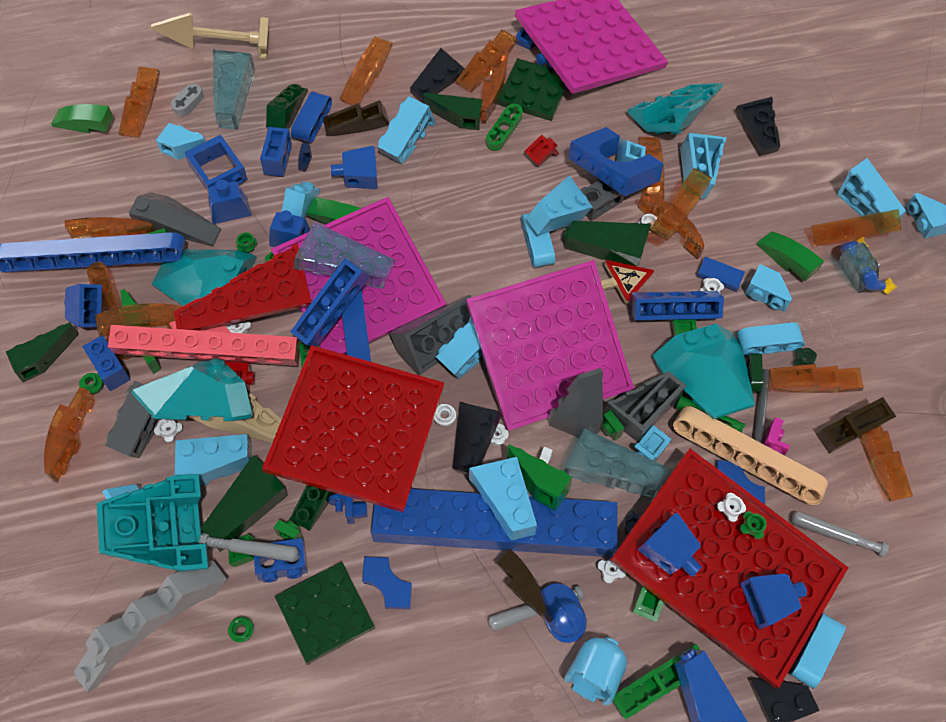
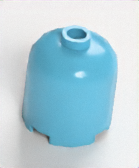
M605 637V639L591 638L585 641L565 676V682L571 681L574 684L572 690L591 702L598 698L604 700L603 705H610L625 673L627 657L614 639Z

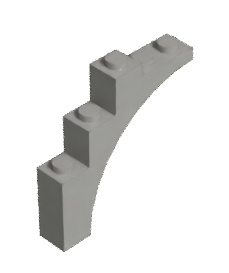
M208 562L207 570L178 572L167 576L157 593L132 601L122 618L95 627L85 643L88 650L74 670L78 682L82 684L86 692L96 689L107 673L149 634L184 610L218 593L227 578L215 562Z

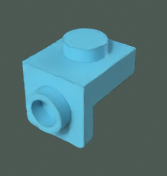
M653 425L634 447L638 449L637 454L648 462L649 459L656 461L672 439Z

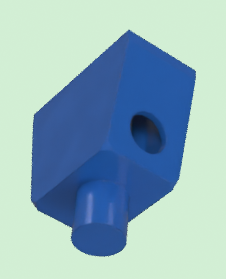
M374 146L345 151L342 153L343 164L331 165L332 177L344 176L347 188L378 189Z
M218 180L215 186L208 188V204L212 223L218 224L252 216L248 198L238 182L228 183L226 180Z
M287 210L277 212L269 230V246L277 247L310 232L311 229L306 219L292 215Z
M76 284L67 287L64 301L65 319L77 327H101L102 285Z
M677 512L668 518L638 548L643 555L668 574H673L682 567L692 577L702 568L692 557L701 547L700 543Z
M787 574L752 577L740 583L758 630L770 626L801 609L799 598L807 595L805 585L802 582L792 584Z

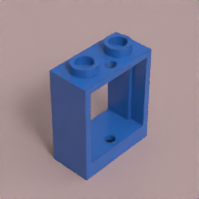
M222 135L216 136L184 152L189 166L207 192L208 188L215 186L218 180H226L228 183L236 181L239 185L248 180L244 166ZM226 154L234 168L209 180L200 166Z

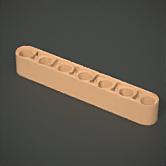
M683 407L674 421V430L679 435L810 505H817L822 502L828 482L825 477L717 419H712L709 415L694 407Z

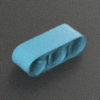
M530 213L522 214V228L532 266L535 268L555 264V253L549 232L538 235L526 219Z
M798 323L748 327L737 332L738 341L745 356H748L749 352L770 354L795 351L805 345Z
M822 613L801 649L790 675L815 689L838 647L846 626Z

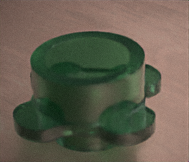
M797 348L795 350L796 360L793 362L795 367H804L810 371L816 368L814 362L817 354L810 348Z

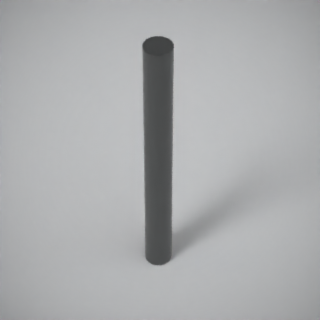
M763 369V385L758 397L753 437L754 440L760 443L763 442L771 371L768 369Z

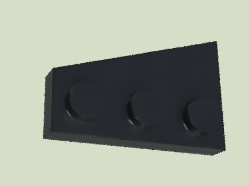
M440 48L412 84L410 93L420 102L424 103V93H440L465 76L466 69Z
M772 97L738 105L735 110L760 155L778 151L781 146L778 127L775 124L776 115L772 106Z
M460 402L453 469L456 472L469 475V468L482 464L502 416L499 411Z

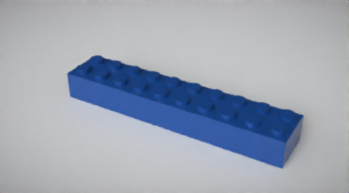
M411 489L404 513L374 504L371 534L373 542L504 551L511 549L512 551L612 557L617 550V502L564 499L557 510L554 511L534 500L533 497H529L537 523L536 533L532 536L511 541L480 493Z

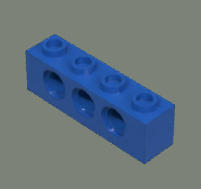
M344 258L290 332L307 346L313 345L318 347L369 279L370 275L352 261Z
M718 291L631 292V315L635 320L723 318L724 297Z

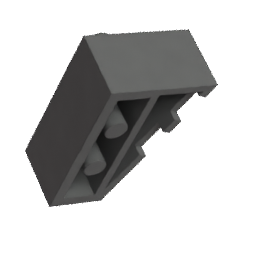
M668 371L644 383L643 386L630 390L615 400L608 401L604 414L611 410L625 427L624 431L639 442L649 429L680 399L686 385Z
M134 381L133 385L127 390V398L117 412V420L114 427L107 434L105 446L127 456L140 458L155 434L151 430L157 420L162 419H154L132 395L133 389L145 385Z

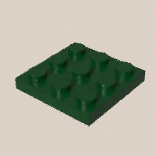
M517 58L497 99V105L507 107L510 104H518L522 107L523 113L552 121L567 86L554 69Z
M342 562L274 596L307 665L375 629Z

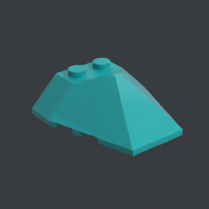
M723 83L690 84L671 91V95L656 97L655 102L644 101L627 110L630 116L646 132L678 134L683 131L682 129L694 122L722 89Z
M183 249L180 260L162 263L151 284L183 307L197 298L201 299L210 294L211 290L218 286L220 288L230 282L229 280L251 269L257 259V255L239 250Z
M718 324L675 335L652 356L661 374L669 371L686 385L684 391L712 419L755 406L741 346L731 331Z
M221 359L201 361L132 390V395L154 419L186 420L187 416H201V420H209L211 416L223 417L224 421H236L252 418V410L245 382Z
M199 474L173 475L161 482L145 485L139 490L130 493L126 492L98 502L96 510L99 554L180 572L207 570L206 544H199L201 537L198 502L201 498Z

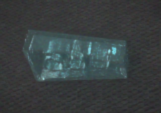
M213 49L214 114L219 128L236 130L239 128L255 72L251 53Z
M314 222L295 256L294 269L301 271L302 269L313 271L312 273L319 275L322 273L332 275L344 258H346L370 275L364 285L383 289L393 270L395 260Z
M585 428L564 468L568 475L572 476V478L580 479L582 482L598 483L612 489L615 487L625 489L627 492L653 498L666 481L671 468Z

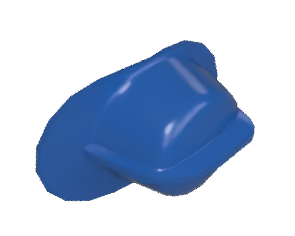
M555 583L548 585L543 592L553 619L550 624L545 621L551 634L560 642L571 643L577 641L584 634L587 624L585 612L577 596L571 588L564 584Z

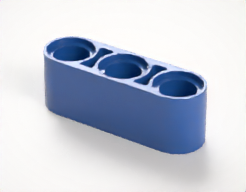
M312 91L293 123L291 137L313 143L324 123L323 117L327 116L331 109L332 97Z

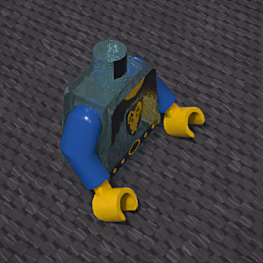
M863 236L856 241L842 244V254L838 259V263L858 293L868 289L884 291L886 294H889L897 288L891 278L885 281L879 280V264L868 249L869 245L865 243Z

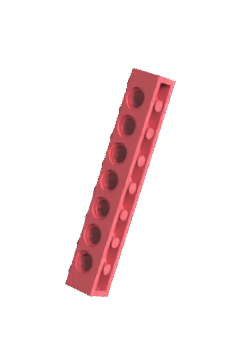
M111 325L108 348L115 354L197 360L221 359L228 362L298 366L300 347L297 337Z

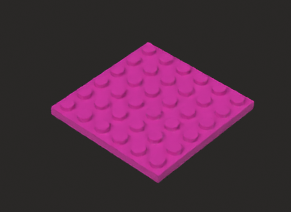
M555 0L517 9L514 15L572 94L663 69L668 64L666 58L619 0Z
M389 197L271 249L273 255H276L279 252L287 251L298 242L311 302L344 258L352 261L368 273L370 277L362 287L369 343L390 334V332L410 321L447 305ZM308 307L300 308L302 313H304ZM341 315L319 345L320 348L346 355V342Z
M594 260L466 299L506 430L509 431L548 418L550 411L553 408L559 407V399L569 394L567 389L576 377L601 368L603 372V399L634 389Z

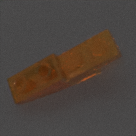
M899 209L811 225L814 246L902 230Z
M79 387L68 407L59 405L46 437L44 449L45 474L56 483L66 473L69 461L79 450L80 441L75 436V433L81 429L83 419L92 410L95 399L88 390Z

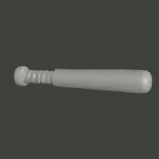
M796 511L791 519L792 523L798 527L854 546H862L877 552L881 557H885L889 549L888 543L874 542L859 536L855 532L800 511Z
M206 533L202 534L199 540V544H206V548L210 546L229 549L230 552L294 562L298 558V549L294 546L239 539L212 538Z
M579 585L573 587L572 591L578 600H583L582 588ZM524 605L491 616L488 622L491 630L498 631L538 614L528 605Z

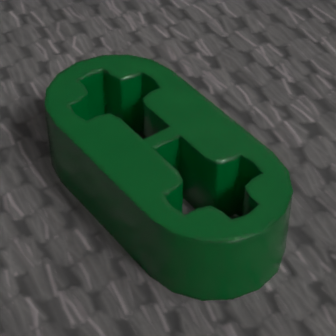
M749 352L746 366L752 393H760L763 385L762 354Z

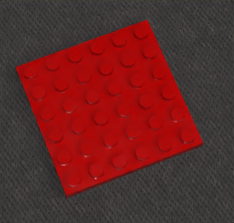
M311 345L262 470L264 473L404 513L441 398L444 382Z

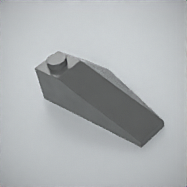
M152 192L137 196L129 211V215L136 228L152 232L165 228L168 233L181 234L185 240L214 247L221 231L220 227L173 198Z
M471 295L449 303L390 332L398 354L417 374H421L439 362L436 358L439 354V349L444 344H448L454 338L455 332L461 327L464 328L469 322L471 316L466 299L472 298Z
M601 368L576 377L567 389L569 394L559 399L558 408H553L550 411L548 418L549 426L577 438L584 436L589 438L599 433L603 423V372Z

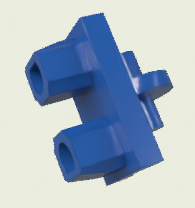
M337 493L328 499L329 504L335 506L337 513L343 512V505H345L347 524H355V519L367 517L366 502H354V498Z

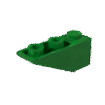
M509 444L507 459L517 457L526 489L534 500L556 511L570 492L572 476L563 470H558L547 464L544 460L537 459L526 453L523 449Z

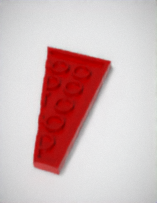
M298 242L287 251L274 255L269 261L258 264L229 280L230 282L220 288L218 286L211 290L210 294L201 299L197 298L175 310L174 317L177 329L201 331L308 307L312 302Z

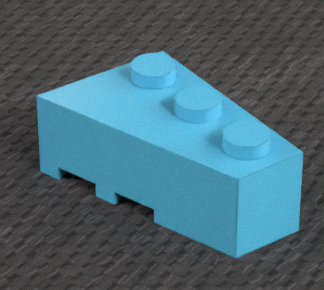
M410 96L401 103L398 114L390 121L389 129L385 135L381 136L378 142V148L382 155L403 165L415 150V142L419 138L423 139L426 136L424 131L429 125L433 127L436 123L429 106Z
M688 133L680 147L686 197L706 199L715 185L720 166L719 162L727 137Z
M868 158L849 171L837 193L845 203L881 235L899 223L906 212Z
M569 175L538 202L526 219L539 235L570 226L573 220L582 221L592 209V205Z
M471 317L464 328H459L455 332L454 338L439 349V354L436 356L458 379L480 362L479 358L482 355Z
M248 435L176 440L175 475L199 474V483L204 486L209 484V481L219 477H227L242 471L252 458V444Z
M517 457L469 468L470 481L476 486L485 503L489 505L495 518L510 540L535 535L537 523Z

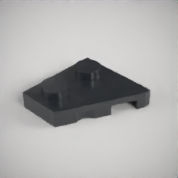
M753 679L749 681L767 722H793L820 711L807 685L782 682L779 688H774L765 680Z

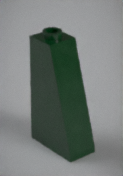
M573 220L570 228L566 227L563 235V240H566L565 249L605 261L609 260L639 266L651 225Z
M254 455L201 526V530L212 538L237 539L288 496L285 487L274 475L263 472L262 462ZM217 548L219 552L224 550L222 548Z

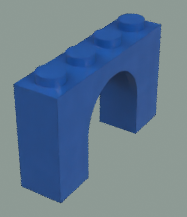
M607 127L572 140L570 143L569 159L623 196H628L659 182L661 179L664 163L650 154L629 162H617L608 159L607 157L617 153L620 135Z

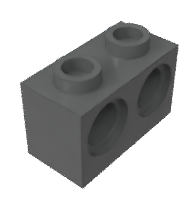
M597 179L592 185L581 189V192L592 205V209L586 215L590 221L595 220L623 202L624 196L600 179Z

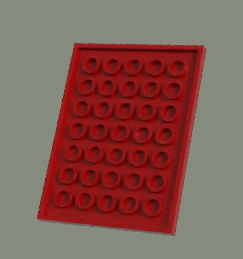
M691 448L686 451L610 559L774 688H779L849 568ZM728 493H733L742 499L746 506L745 512L757 513L766 519L767 524L763 531L764 536L761 539H755L753 535L741 532L740 526L744 522V513L738 515L737 521L730 522L727 516L718 510L717 504L723 502ZM676 512L701 546L692 557L702 568L692 577L682 567L673 574H668L638 550ZM777 574L789 575L792 584L802 582L807 589V595L799 598L801 609L770 626L758 630L740 583L752 577Z

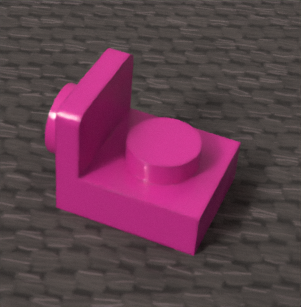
M775 417L768 426L762 444L785 455L789 451L790 445L781 442L785 431L781 429L784 420Z

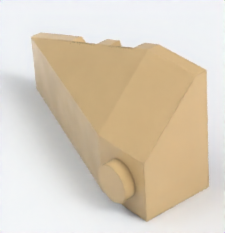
M252 393L248 394L252 418L224 421L223 417L210 416L209 420H201V416H189V418L211 428L239 435L247 434L250 438L270 443L273 442L282 420L272 410L264 408L259 404Z

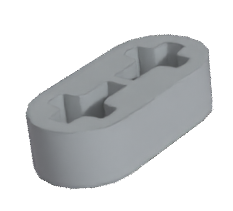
M190 84L186 86L172 100L171 106L175 115L180 117L188 115L203 100L204 95L199 85Z

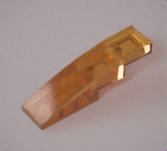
M501 29L493 41L489 40L481 53L477 51L455 81L456 84L470 92L474 91L506 58L518 42L517 37Z
M374 37L359 59L339 98L342 102L350 105L361 103L365 92H369L374 79H378L393 45L392 42Z
M501 51L500 66L492 65V80H484L483 124L487 122L495 110L497 99L504 87L509 51Z
M138 68L136 82L132 81L130 96L125 99L119 129L120 136L140 137L156 93L160 75L158 69Z
M87 217L64 220L65 228L71 239L86 236L93 238L140 235L156 231L152 222L129 218Z
M816 364L769 369L773 391L841 393L862 391L864 388L859 367L838 369V366L816 368Z
M881 425L860 437L859 439L869 464L888 501L913 497L899 451L894 452L888 431H883Z

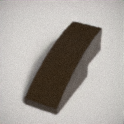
M380 100L364 107L357 103L323 117L325 130L328 135L360 133L389 124L386 109Z
M884 397L823 428L817 433V436L830 454L895 418L896 415Z
M509 549L497 562L502 571L512 579L508 587L518 598L550 624L553 619L542 588L524 562Z

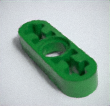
M508 105L488 132L486 146L489 150L499 151L508 141L522 120L523 109L520 105ZM508 125L510 128L502 130L499 126Z

